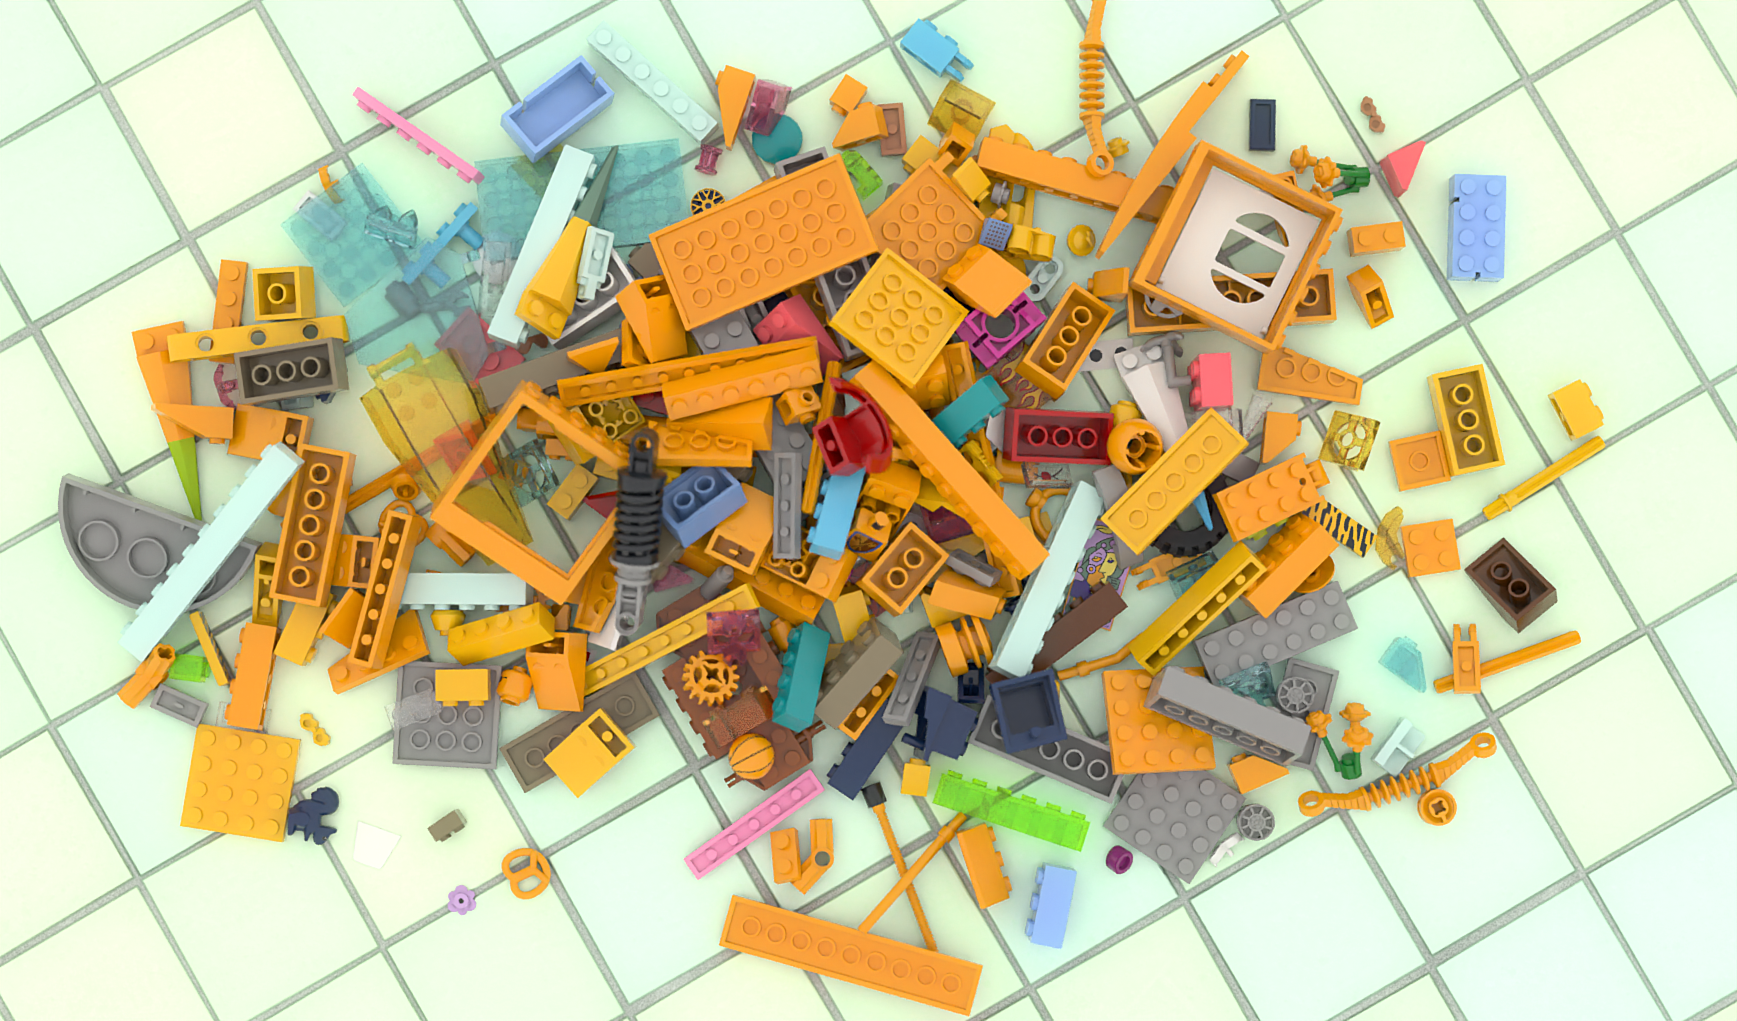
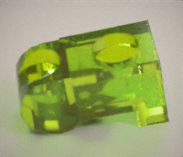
M855 150L843 152L841 156L847 171L860 185L857 188V194L864 201L883 185V180L860 153Z

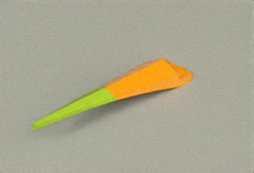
M184 321L131 332L137 354L136 358L153 404L193 405L190 361L171 363L167 336L186 333ZM157 414L194 518L202 521L195 435Z

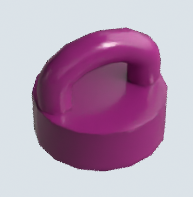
M1120 845L1112 847L1106 856V866L1116 874L1125 873L1133 862L1132 853Z

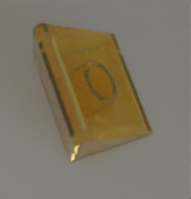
M951 79L940 95L927 125L945 134L953 122H956L975 135V144L996 102Z

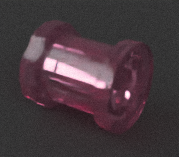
M701 144V156L694 170L716 176L717 171L715 169L718 157L722 155L723 150Z

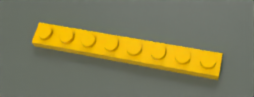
M746 583L586 666L584 696H588L761 607L750 583Z

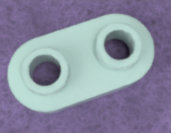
M1053 256L1052 261L1049 262L1039 261L1029 274L1028 278H1030L1032 283L1024 290V293L1032 302L1043 300L1063 273L1062 261L1056 256ZM1052 265L1055 269L1054 273H1047L1045 267ZM1033 285L1038 286L1039 293L1032 294L1030 287Z

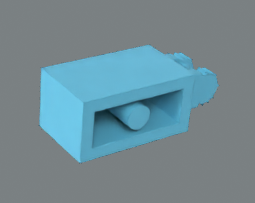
M918 18L901 40L900 48L939 78L946 72L958 82H962L964 79L962 73L950 65L956 60L963 67L971 70L974 64L959 52L958 43L948 35L943 37L937 32L938 28L929 20L923 22Z

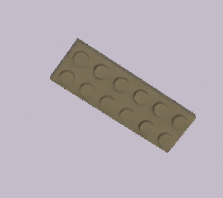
M636 672L617 680L584 699L583 712L563 711L499 748L524 793L557 775L543 759L599 708H603L626 735L660 716Z

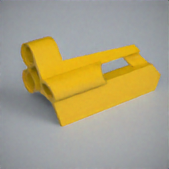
M1007 124L990 129L989 136L1000 137L1003 139V142L1012 145L1013 143H1021L1034 151L1029 140L1020 133H1014ZM986 176L991 182L988 189L990 194L980 204L978 203L977 208L988 218L998 206L990 202L996 182L1003 184L1004 181ZM1007 182V188L1011 189L1007 204L1002 203L1001 208L1008 215L1002 221L1012 224L1013 227L1004 250L996 251L1009 259L1018 258L1041 262L1052 261L1056 235L1043 232L1038 227L1032 228L1035 190L1025 187L1023 198L1018 202L1012 201L1014 184Z

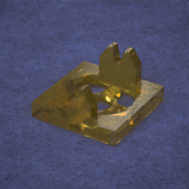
M1335 410L1318 459L1336 464L1347 470L1351 469L1355 472L1359 470L1364 471L1381 422ZM1349 424L1347 429L1343 430L1341 433H1338L1342 427ZM1357 426L1364 428V439L1357 437L1355 433ZM1351 433L1353 436L1352 442L1348 446H1344L1342 443L1343 437ZM1335 441H1337L1339 447H1341L1338 456L1335 453ZM1355 446L1361 447L1360 452L1356 456L1346 459L1350 449Z

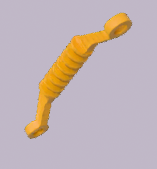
M1092 0L1093 3L1084 41L1079 43V49L1086 51L1079 54V58L1086 61L1079 64L1080 69L1086 70L1079 74V78L1087 80L1079 84L1080 89L1087 90L1079 94L1080 99L1087 100L1079 104V108L1087 110L1079 114V119L1083 121L1086 133L1089 136L1088 139L1091 141L1090 145L1093 153L1087 158L1086 164L1088 171L1095 177H1103L1109 174L1114 167V160L1107 151L1101 130V120L1105 118V114L1097 111L1105 107L1103 102L1097 101L1105 97L1103 92L1097 91L1105 87L1103 82L1097 81L1105 77L1103 72L1097 71L1103 69L1105 65L1097 60L1105 57L1104 53L1098 52V50H1102L1105 47L1104 42L1101 41L1100 28L1107 0ZM1097 157L1104 161V170L1097 167Z
M1478 733L1470 739V742L1447 760L1435 764L1433 762L1428 763V772L1420 766L1418 767L1419 775L1416 776L1411 769L1409 770V779H1406L1403 773H1399V782H1396L1393 776H1390L1388 786L1381 779L1379 780V789L1373 783L1369 784L1370 792H1367L1363 786L1348 794L1307 791L1298 799L1300 812L1305 816L1313 817L1321 814L1325 807L1332 808V806L1333 808H1353L1369 812L1372 810L1371 802H1374L1378 808L1381 807L1382 798L1389 805L1391 804V795L1397 801H1401V792L1407 798H1410V789L1412 788L1417 795L1421 793V785H1423L1426 791H1430V782H1433L1436 788H1439L1445 780L1474 756L1478 758L1492 756L1497 750L1495 737L1490 733ZM1483 743L1489 744L1486 747H1478V745ZM1309 802H1317L1315 805L1312 806L1306 805Z

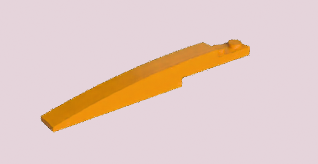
M1243 50L1236 57L1232 54L1223 64L1226 70L1221 76L1216 73L1208 84L1204 81L1201 83L1169 125L1121 202L1095 255L1097 259L1101 258L1197 139L1189 131L1250 57Z

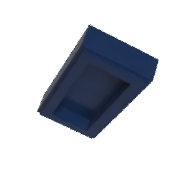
M1250 99L1248 151L1274 152L1276 99Z

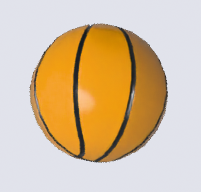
M752 733L744 734L732 743L728 753L729 764L739 777L751 780L759 779L770 771L774 763V749L765 737Z

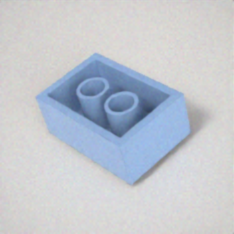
M1043 862L1042 868L1037 867L1035 882L1039 884L1037 893H1032L1030 908L1034 910L1032 919L1027 918L1025 934L1028 936L1030 943L1062 949L1077 874L1074 868Z

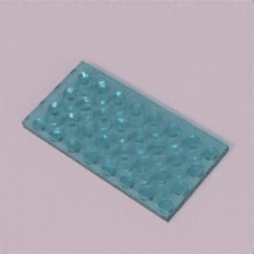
M679 138L618 145L616 159L596 227L615 234L612 245L614 248L641 246L645 243H651L649 234L688 218ZM613 146L579 149L594 155L595 164L598 165L594 178L588 179L586 184L588 190ZM562 151L547 153L534 164L526 155L474 161L475 168L485 176L479 185L477 184L485 263L518 259Z

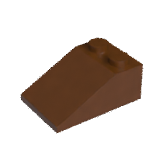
M1504 537L1464 569L1500 616L1518 634L1558 602L1556 588Z

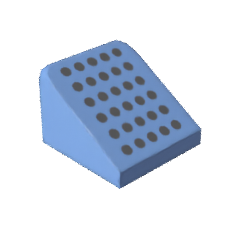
M993 218L984 219L978 244L1003 251L1013 225Z

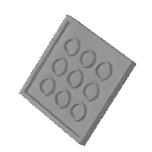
M412 661L399 667L392 764L497 769L501 701L496 689L503 672V666L478 664L463 666L459 663ZM491 669V700H484V706H469V701H458V706H443V701H436L435 670Z
M1205 770L1141 773L1135 776L1102 826L1190 884L1246 800V797Z

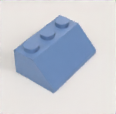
M693 466L663 488L665 492L662 498L664 504L661 508L663 510L661 520L676 540L686 548L748 501L741 484L724 467Z

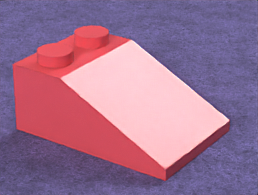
M800 294L780 302L752 329L763 345L816 336L820 357L819 367L822 377L826 374L829 361L839 362L844 358Z

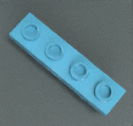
M472 202L468 205L462 203L453 213L456 216L455 220L450 225L445 222L436 232L439 235L437 240L433 244L428 241L419 251L422 255L416 263L411 260L402 270L405 274L402 279L407 284L411 285L420 274H425L442 289L451 277L434 263L436 261L434 258L454 236H459L475 251L485 241L469 225L470 222L468 220L478 210Z

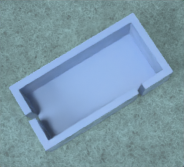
M582 55L527 95L523 100V105L519 101L501 116V127L533 164L613 102L615 93L600 76L595 80L596 71Z
M1454 174L1449 178V201L1453 203L1448 207L1447 280L1470 281L1475 278V281L1498 282L1504 278L1507 176Z

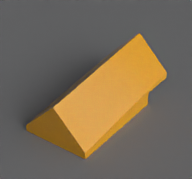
M762 397L671 421L668 416L666 425L667 428L670 425L680 426L681 430L693 433L696 430L706 431V434L714 437L722 434L753 440V450H772L773 398Z

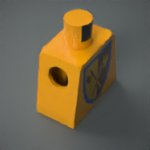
M865 508L854 510L844 548L868 561L874 562L887 545L892 523L884 512H877L875 514Z

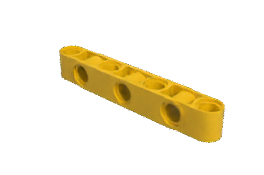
M338 315L173 334L167 336L170 362L180 363L233 357L234 353L329 337L341 338L343 343L350 342L347 316ZM307 327H314L318 330V335L314 339H307L303 332ZM255 333H262L266 336V341L262 345H255L251 342V338ZM203 339H210L214 342V346L210 351H202L199 348V344Z

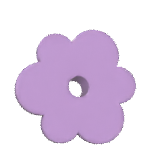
M464 885L457 886L455 891H451L448 894L450 900L448 902V909L451 912L458 911L460 915H465L467 911L474 910L476 908V901L473 899L475 897L474 891L468 890Z

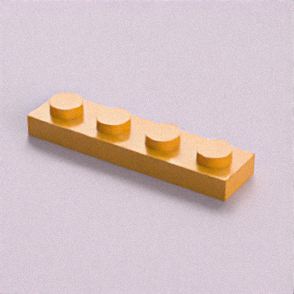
M221 259L212 330L241 326L249 263ZM211 340L210 350H211V349L213 348V346H214V342H213L212 340ZM234 356L209 359L210 362L235 364Z

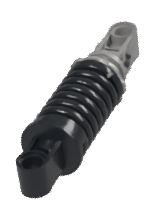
M642 428L630 441L629 465L617 468V488L619 490L616 493V497L619 500L615 503V507L618 510L614 514L616 518L614 527L616 529L613 531L615 540L612 542V547L615 551L611 553L609 561H611L612 565L618 567L614 580L618 582L615 628L624 636L633 635L643 623L647 585L652 580L650 570L660 565V561H658V547L660 545L659 537L661 535L660 527L663 514L661 508L664 504L662 498L665 492L662 487L665 486L668 474L666 471L657 468L660 439L658 433L652 428ZM640 437H645L649 440V448L643 447L640 444ZM624 616L631 617L635 625L627 624Z

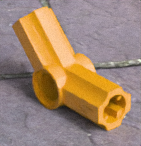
M161 643L154 647L149 657L135 670L136 674L117 693L126 705L135 709L152 690H156L160 683H164L170 676L168 670L176 659L175 649L169 644L163 645Z
M832 819L810 820L811 855L801 864L802 880L791 882L804 895L833 865ZM820 851L827 852L830 856L829 863L819 865L815 860L816 854Z

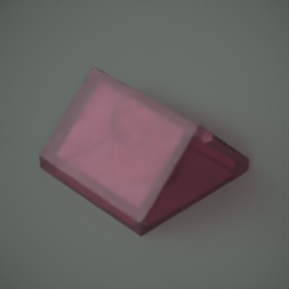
M669 565L667 574L660 581L656 580L653 583L655 593L659 594L693 585L696 579Z

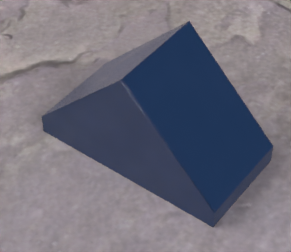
M968 663L969 672L958 676V703H984V663H981V668H978L975 663Z

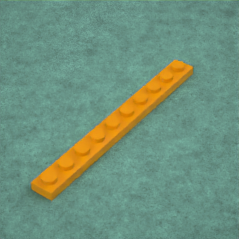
M816 336L560 379L557 380L560 400L564 403L563 407H570L662 391L661 383L812 345L815 347L818 363H820L817 338Z
M968 340L947 344L941 349L952 402L977 382ZM985 426L975 434L973 432L969 433L966 436L968 441L962 447L971 440H974L983 451L981 455H984V459L986 458L987 462H990L991 467L992 465L995 466L990 440L986 437L987 426ZM963 451L965 459L972 465L973 459L966 451ZM979 472L978 474L989 484V479L983 472ZM997 481L991 488L1003 501L999 481ZM983 540L988 564L1003 571L1000 580L994 585L1007 590L1004 598L1021 595L1023 593L1021 580L1010 574L1004 562L990 551L988 544Z

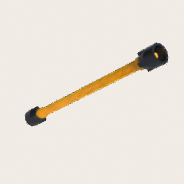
M877 782L862 788L861 791L868 808L872 807L873 812L879 818L878 821H880V827H882L883 833H885L884 836L889 849H891L893 861H895L897 871H899L898 874L902 878L908 869L903 856H901L902 853H900L901 850H899L900 847H898L893 829L890 828L888 816H886L884 802L887 799L881 783ZM912 881L905 890L909 902H911L912 911H914L915 917H917L916 920L921 933H923L922 936H924L923 939H925L924 942H926L927 949L939 952L934 937H932V931H930L931 929L927 925V918H925L924 910L921 909L922 906H920L921 903H919L920 900H918L919 897Z

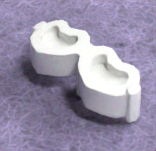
M1238 832L1230 835L1215 848L1209 861L1217 868V864L1225 852L1232 857L1234 853L1229 848L1245 839Z

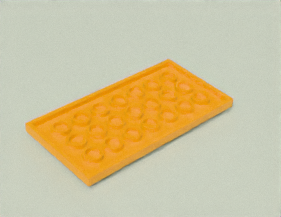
M840 153L648 235L687 332L879 251Z

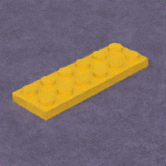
M1210 407L1100 519L1139 556L1249 443Z

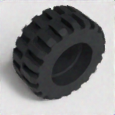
M1221 472L1204 489L1213 526L1212 531L1208 530L1204 522L1201 526L1191 531H1179L1168 526L1150 546H1155L1159 549L1160 553L1165 555L1168 553L1177 558L1182 556L1190 558L1201 553L1204 554L1217 545L1226 535L1228 529L1212 495L1231 486L1225 482L1226 477Z

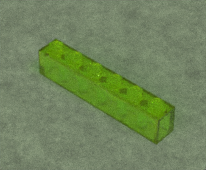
M948 770L947 774L941 773L932 803L1081 852L1091 823L1085 820V814L1071 810L1069 815L1060 812L1061 806L1047 802L1045 807L1036 804V798L1022 794L1020 799L1011 796L1012 790L1000 786L993 790L987 788L988 782L976 778L969 782L962 779L963 774Z

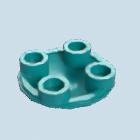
M770 114L762 118L756 124L752 133V146L756 154L764 161L772 164L796 156L802 145V132L798 124L791 117L783 114Z

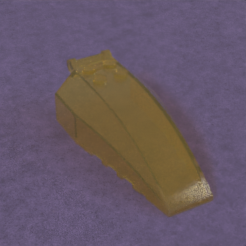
M410 342L405 345V349L376 365L373 363L366 367L376 386L359 399L384 444L434 503L488 428L491 420L482 395L456 348L449 347L423 359L416 345ZM410 357L413 359L415 364L387 380H384L381 374ZM497 440L454 501L468 509V513L481 522H491L526 546L534 542ZM470 545L488 567L496 563Z

